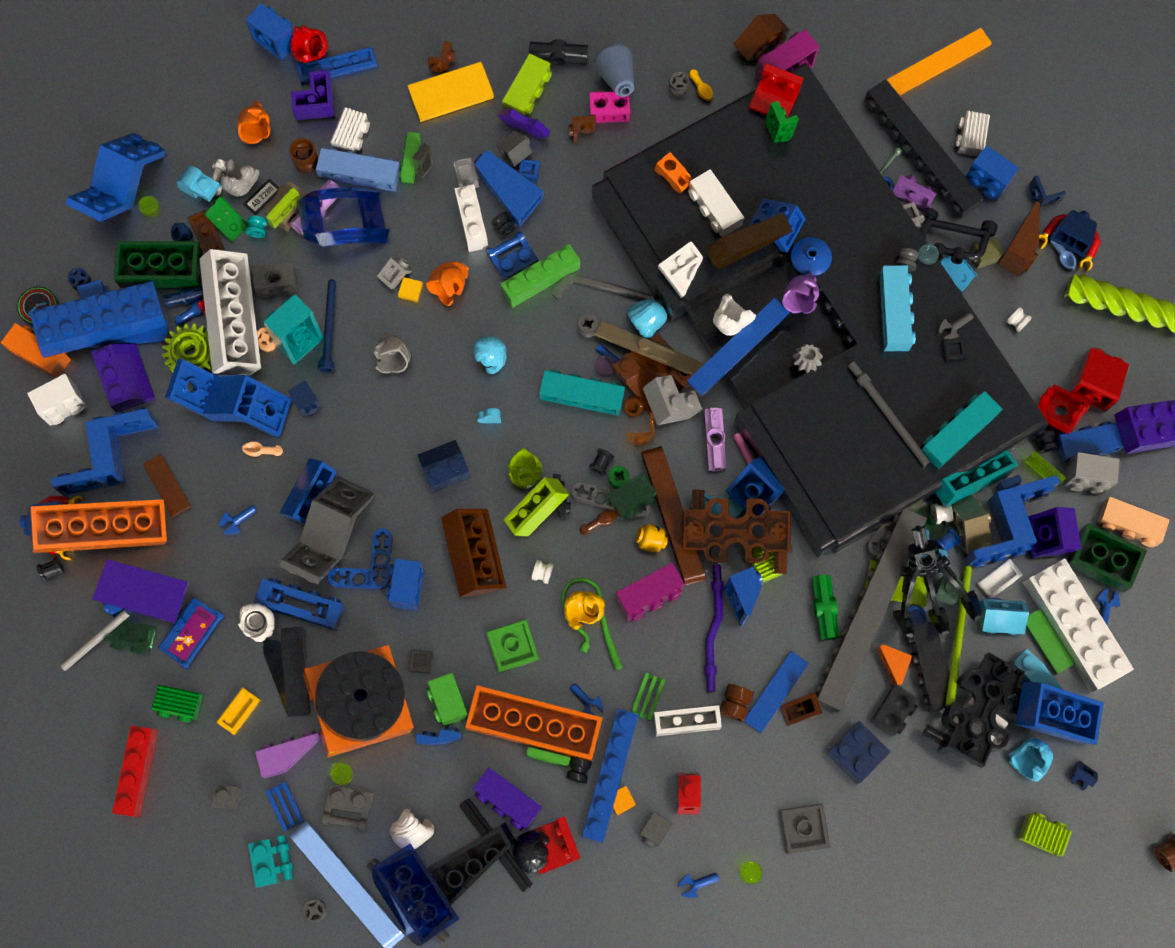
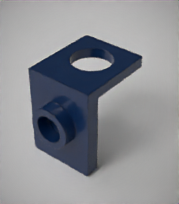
M1038 175L1034 176L1029 184L1031 196L1040 203V207L1060 202L1066 195V192L1062 191L1047 196Z

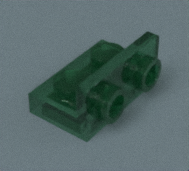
M124 620L110 632L109 637H105L104 641L110 644V648L122 650L123 647L131 648L130 652L143 655V651L151 652L157 627Z

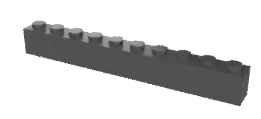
M905 509L893 518L891 523L895 525L892 531L888 530L884 537L885 547L883 550L879 549L875 557V561H877L875 569L871 568L866 577L869 580L867 587L861 588L857 597L860 599L857 607L853 606L849 618L852 620L849 626L845 625L840 637L843 640L840 645L836 644L831 656L834 657L832 664H827L823 675L826 676L823 684L819 683L815 690L819 703L838 712L842 710L899 583L901 567L906 566L908 563V546L914 544L912 529L917 525L920 527L924 526L927 520L926 517Z

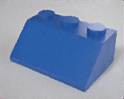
M754 567L729 576L724 587L740 627L745 625L750 617L762 588L763 579L759 571L755 572Z

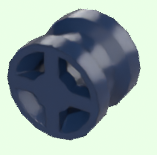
M82 268L72 269L68 274V282L76 291H78L77 286L92 282L91 277Z

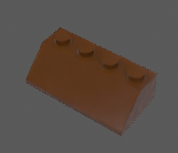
M455 509L442 516L441 520L459 597L478 596L506 589L488 509Z

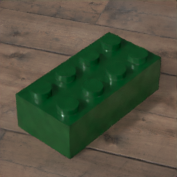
M116 241L114 280L120 288L153 281L155 288L200 287L201 268L199 258L203 256V250L198 241Z

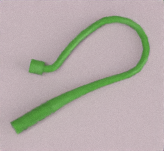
M576 578L565 585L561 595V602L564 608L568 588L577 582L591 584L601 598L602 593L600 587L594 581L588 578ZM604 613V616L601 618L606 646L615 670L623 668V665L611 637ZM580 627L578 631L584 636L585 641L582 642L579 650L587 653L590 647L589 637Z

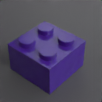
M1055 507L1028 516L1037 541L1031 546L1033 558H1054L1082 549L1075 508Z

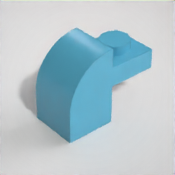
M187 166L176 182L179 190L195 199L200 196L209 202L220 187L219 182L204 175L200 169L193 166Z

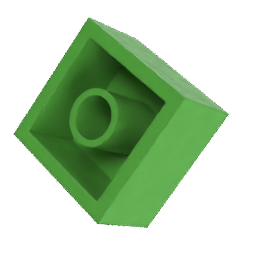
M453 672L428 681L430 687L426 688L430 701L432 703L435 702L437 706L433 711L439 723H443L446 727L468 719V713Z

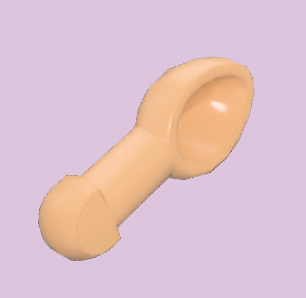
M255 441L247 442L242 446V451L252 457H257L261 454L280 456L283 453L281 446H263Z

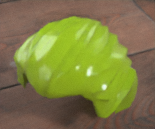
M525 448L520 449L509 461L508 475L512 481L511 483L519 488L529 489L541 478L542 465L538 457Z

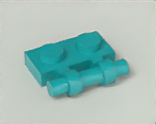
M285 835L276 837L278 846L272 847L271 839L248 844L256 888L279 883L277 875L279 873H283L284 881L293 879L291 870L294 869L293 864L289 860L288 851L290 848L289 843L286 844ZM279 853L281 866L276 867L274 854Z

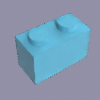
M982 600V617L979 619L982 631L991 634L996 632L1010 635L1025 634L1029 611L1024 601Z

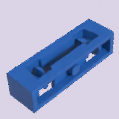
M269 578V580L262 579L253 602L265 605L271 611L337 631L345 610V606L338 598L329 596V599L321 597L320 593L309 590L308 593L303 592L299 586L289 584L287 587L281 585V581L274 578ZM275 592H281L288 598L317 606L318 610L316 613L318 616L326 617V619L316 617L313 612L282 603L283 596Z

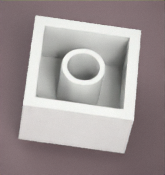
M66 374L27 393L37 414L50 426L60 424L64 421V418L70 415H77L87 407L78 387Z

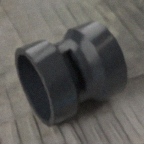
M571 757L570 765L572 769L567 771L566 778L586 784L588 776L585 773L591 768L592 762Z

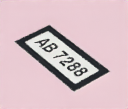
M268 179L243 205L256 215L277 195L280 187Z

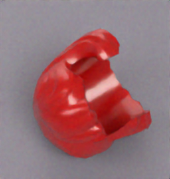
M304 25L294 28L290 48L296 60L307 63L312 60H318L326 54L329 44L323 31Z

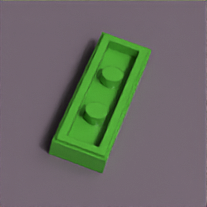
M1039 609L1030 614L1026 629L1055 675L1074 665L1075 662L1042 610Z

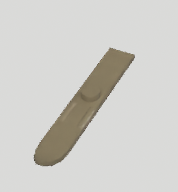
M604 321L600 323L594 333L597 337L687 374L694 375L704 365V363Z

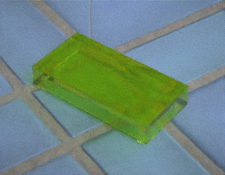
M1035 450L1025 460L1044 479L1057 475L1060 483L1055 488L1066 479L1062 473Z

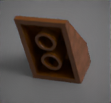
M1037 201L998 264L1020 276L1023 270L1027 272L1038 256V253L1035 251L1039 246L1040 203Z

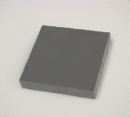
M823 804L779 810L787 854L831 847Z

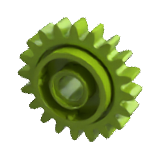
M194 323L190 329L185 324L184 330L177 326V334L169 332L172 339H164L168 345L162 346V349L166 352L162 354V357L166 359L164 363L167 367H170L171 373L174 372L178 359H184L204 370L207 369L212 372L210 367L211 357L208 331H206L203 325L198 329ZM195 348V352L193 354H186L189 349Z

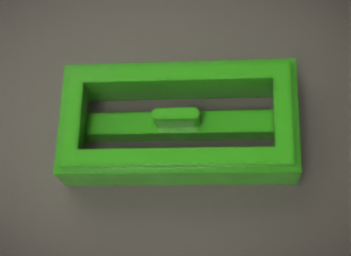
M645 673L631 712L651 721L666 680ZM647 680H652L642 709L639 712L637 707ZM655 683H660L649 715H647L645 710Z
M528 747L526 754L528 758L569 767L570 757Z

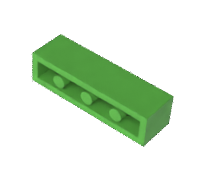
M568 244L502 282L501 292L511 308L560 281L566 275L579 270L580 258L572 246Z

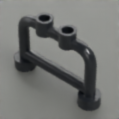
M925 208L922 212L925 220L920 233L926 240L929 228L934 227L981 237L978 249L973 253L966 252L961 247L952 249L945 247L942 243H935L934 245L928 243L939 260L945 255L950 256L954 264H961L963 259L973 261L978 260L984 255L990 237L995 236L998 225L994 221L985 220L982 222L981 228L978 229L937 220L939 214L935 209Z

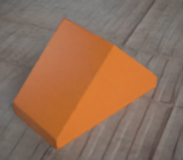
M881 645L876 649L893 686L895 684L900 686L903 683L912 656L889 646Z

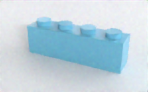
M908 265L882 266L879 277L884 351H909L916 340L915 332H912L911 325L914 324V312L910 310V305L913 303V293L909 292L912 275L908 273Z

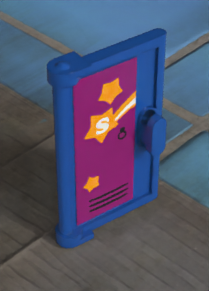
M193 597L158 649L176 660L183 668L188 669L189 664L219 621L223 619L224 615Z

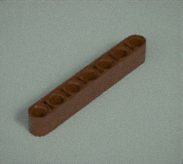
M659 446L642 451V460L681 578L685 586L706 580L697 550H683L684 510L663 448Z

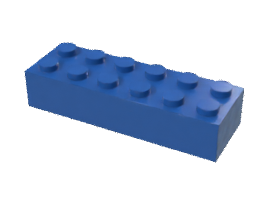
M153 281L29 311L43 358L166 326Z

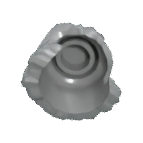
M228 159L225 161L226 176L222 174L220 178L221 187L233 196H243L249 192L257 181L259 170L250 165L240 166L235 161Z

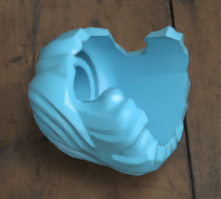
M652 298L642 300L632 305L626 311L640 335L647 339H650L656 330L661 328L667 320V313L664 307Z
M484 336L474 342L472 350L476 361H480L486 367L492 366L486 368L487 373L494 375L501 370L507 359L506 345L494 336Z
M1033 737L1025 740L1019 748L1009 753V764L1014 769H1017L1023 777L1037 782L1049 770L1053 760V753L1046 742Z

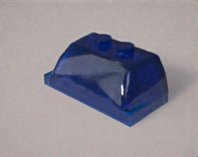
M411 843L372 868V878L376 888L408 938L414 944L422 946L459 920L456 912Z

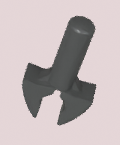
M968 312L953 323H948L944 319L937 335L943 330H951L950 334L944 337L943 340L958 339L957 330L971 321L973 315Z

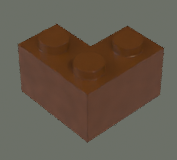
M776 14L757 15L734 42V46L748 61L758 60L766 53L765 50L768 46L784 42L790 29Z

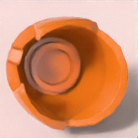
M257 100L250 107H245L240 112L237 120L238 135L242 141L249 144H255L262 139H267L271 130L269 116L261 107L262 104Z
M457 261L439 265L429 276V280L426 283L427 290L434 295H438L439 300L444 305L450 306L453 303V294L460 296L464 289L469 267Z

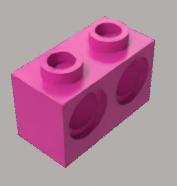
M600 90L590 93V116L596 115V123L629 122V95L620 97L615 92ZM620 103V104H623L624 106H622V107H617L615 104ZM597 104H602V105H604V106L601 107V108H599V107H596L595 105H597Z

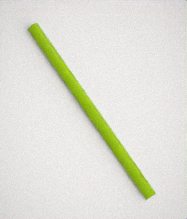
M964 566L962 575L963 588L967 593L969 592L972 567ZM961 594L945 704L947 707L952 702H955L966 619V610L960 602Z

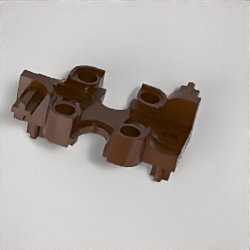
M692 490V509H684L683 550H704L708 560L726 563L729 546L733 543H741L746 551L745 563H764L768 560L770 552H773L774 574H787V553H793V546L791 545V511H771L770 505L764 500L747 499L746 514L742 518L736 519L729 514L728 498H713L707 502L704 510L705 490ZM715 504H721L722 512L719 515H714L712 512ZM757 505H763L765 508L764 513L761 516H756L754 508ZM714 524H718L722 528L721 534L718 536H713L710 533V528ZM754 526H763L764 534L761 537L753 535L752 530ZM714 546H719L721 554L714 558L711 550ZM762 547L764 551L763 556L758 559L755 558L753 555L754 549Z

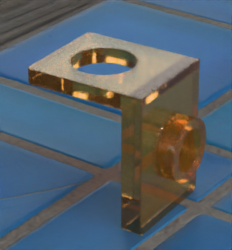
M650 412L649 417L650 432L627 433L626 442H635L637 445H643L649 441H654V416L652 412Z

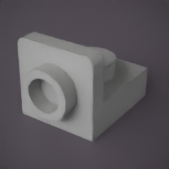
M401 257L390 258L377 277L390 289H395L406 274H410L413 270L408 267L409 263Z

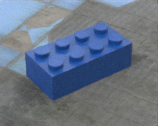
M1023 682L1015 725L1079 744L1097 745L1104 703L1044 683Z

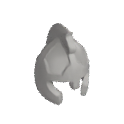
M385 333L381 336L374 349V354L380 361L375 363V368L382 373H400L407 368L411 358L410 349L399 337Z

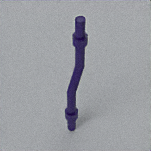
M713 565V582H711L712 591H714L715 615L705 639L706 666H704V675L707 678V692H715V675H717V666L714 665V639L723 618L722 591H724V581H722L721 565Z

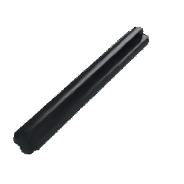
M466 799L460 804V808L481 836L492 830L470 799ZM507 850L499 858V861L521 891L526 892L533 886V883Z

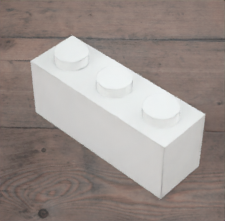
M711 169L690 181L688 193L693 201L696 200L700 205L699 209L703 216H707L710 219L711 227L716 233L719 232L721 237H724L743 225L744 216Z
M474 184L454 188L468 251L472 252L488 248L487 236Z
M719 705L654 712L653 714L656 737L720 730L722 727Z

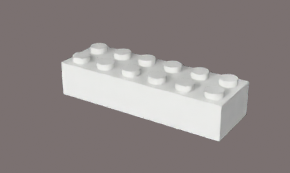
M210 249L199 259L212 373L251 376L261 368L248 255L246 253Z
M1066 559L1057 562L1023 582L1037 607L1042 610L1075 662L1074 667L1090 693L1101 689L1134 670Z

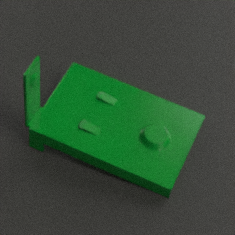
M219 197L204 215L232 243L249 224L231 207L224 197Z

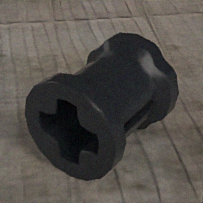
M598 448V454L593 464L589 465V468L605 476V470L610 460L614 459V456L608 451Z
M57 556L48 563L36 565L38 574L43 582H46L52 576L65 573L63 565Z

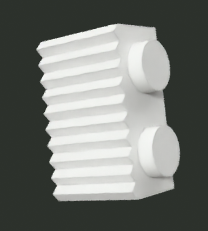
M344 107L330 141L332 148L342 152H357V150H360L363 144V139L361 138L364 133L368 132L370 126L367 115Z
M966 111L964 117H960L958 129H961V134L957 135L955 146L958 147L957 153L975 157L979 156L986 145L989 114Z

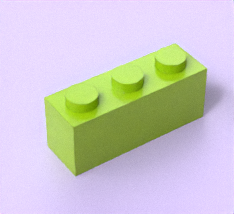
M529 53L502 101L503 110L514 109L524 116L531 114L535 99L540 98L544 83H548L552 76L549 62Z
M544 477L503 520L514 535L528 537L566 499L569 493L558 479Z

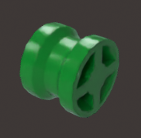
M623 466L612 468L609 472L608 480L610 486L617 490L627 487L630 476L629 471Z

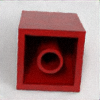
M1091 347L1082 360L1069 392L1091 402L1090 406L1107 412L1120 398L1129 364L1120 357H1112L1105 354L1099 348Z

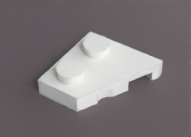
M689 242L658 265L660 271L681 298L686 294L703 260V256L694 244Z

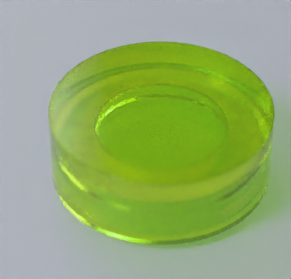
M146 196L139 201L138 207L144 216L153 217L158 214L160 205L156 198Z
M338 763L331 770V779L338 785H346L353 778L352 768L345 763Z
M747 862L740 869V877L747 884H755L762 877V869L755 862Z

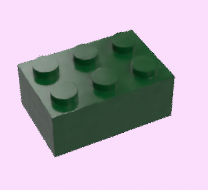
M1089 523L1081 528L1079 536L1082 549L1070 553L1067 560L1070 567L1121 592L1131 589L1147 550Z

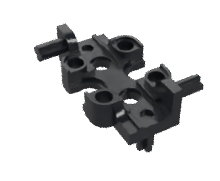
M990 652L986 653L978 669L967 671L957 681V687L972 694L974 699L972 707L964 708L952 702L949 707L945 708L941 718L942 725L948 732L945 734L927 724L922 732V736L938 744L937 752L941 755L951 752L980 768L984 767L990 753L1004 748L1010 739L1011 733L998 726L996 714L999 711H1004L1012 717H1017L1022 689L1021 680L1025 671L1014 666L1015 662L1013 660L1006 662ZM969 677L974 680L975 686L970 684ZM989 685H993L997 688V696H991L989 694ZM1007 698L1011 699L1013 707L1008 704ZM952 714L957 716L958 724L953 721ZM973 723H978L981 726L982 731L980 734H975L972 731ZM991 735L996 738L997 745L991 741Z

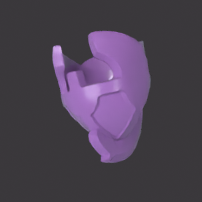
M813 272L796 276L788 283L783 294L782 303L789 312L808 314L816 308L817 304L815 301L819 296V288Z

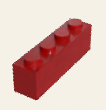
M130 726L112 813L140 818L158 731L152 728Z

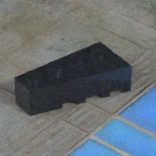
M506 822L432 864L425 870L446 909L516 842Z

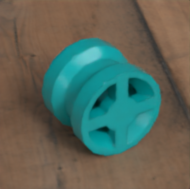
M255 215L248 216L247 222L249 225L245 230L246 235L254 238H264L266 234L264 228L268 223L267 219Z

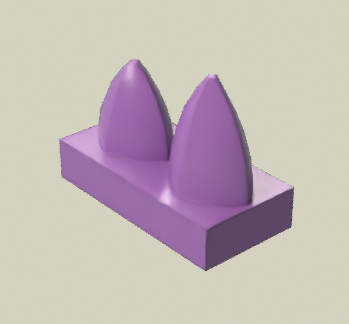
M901 175L893 189L896 196L909 203L914 202L916 207L922 210L929 208L936 196V193L932 191L930 186L923 187L917 184L914 175L906 177Z

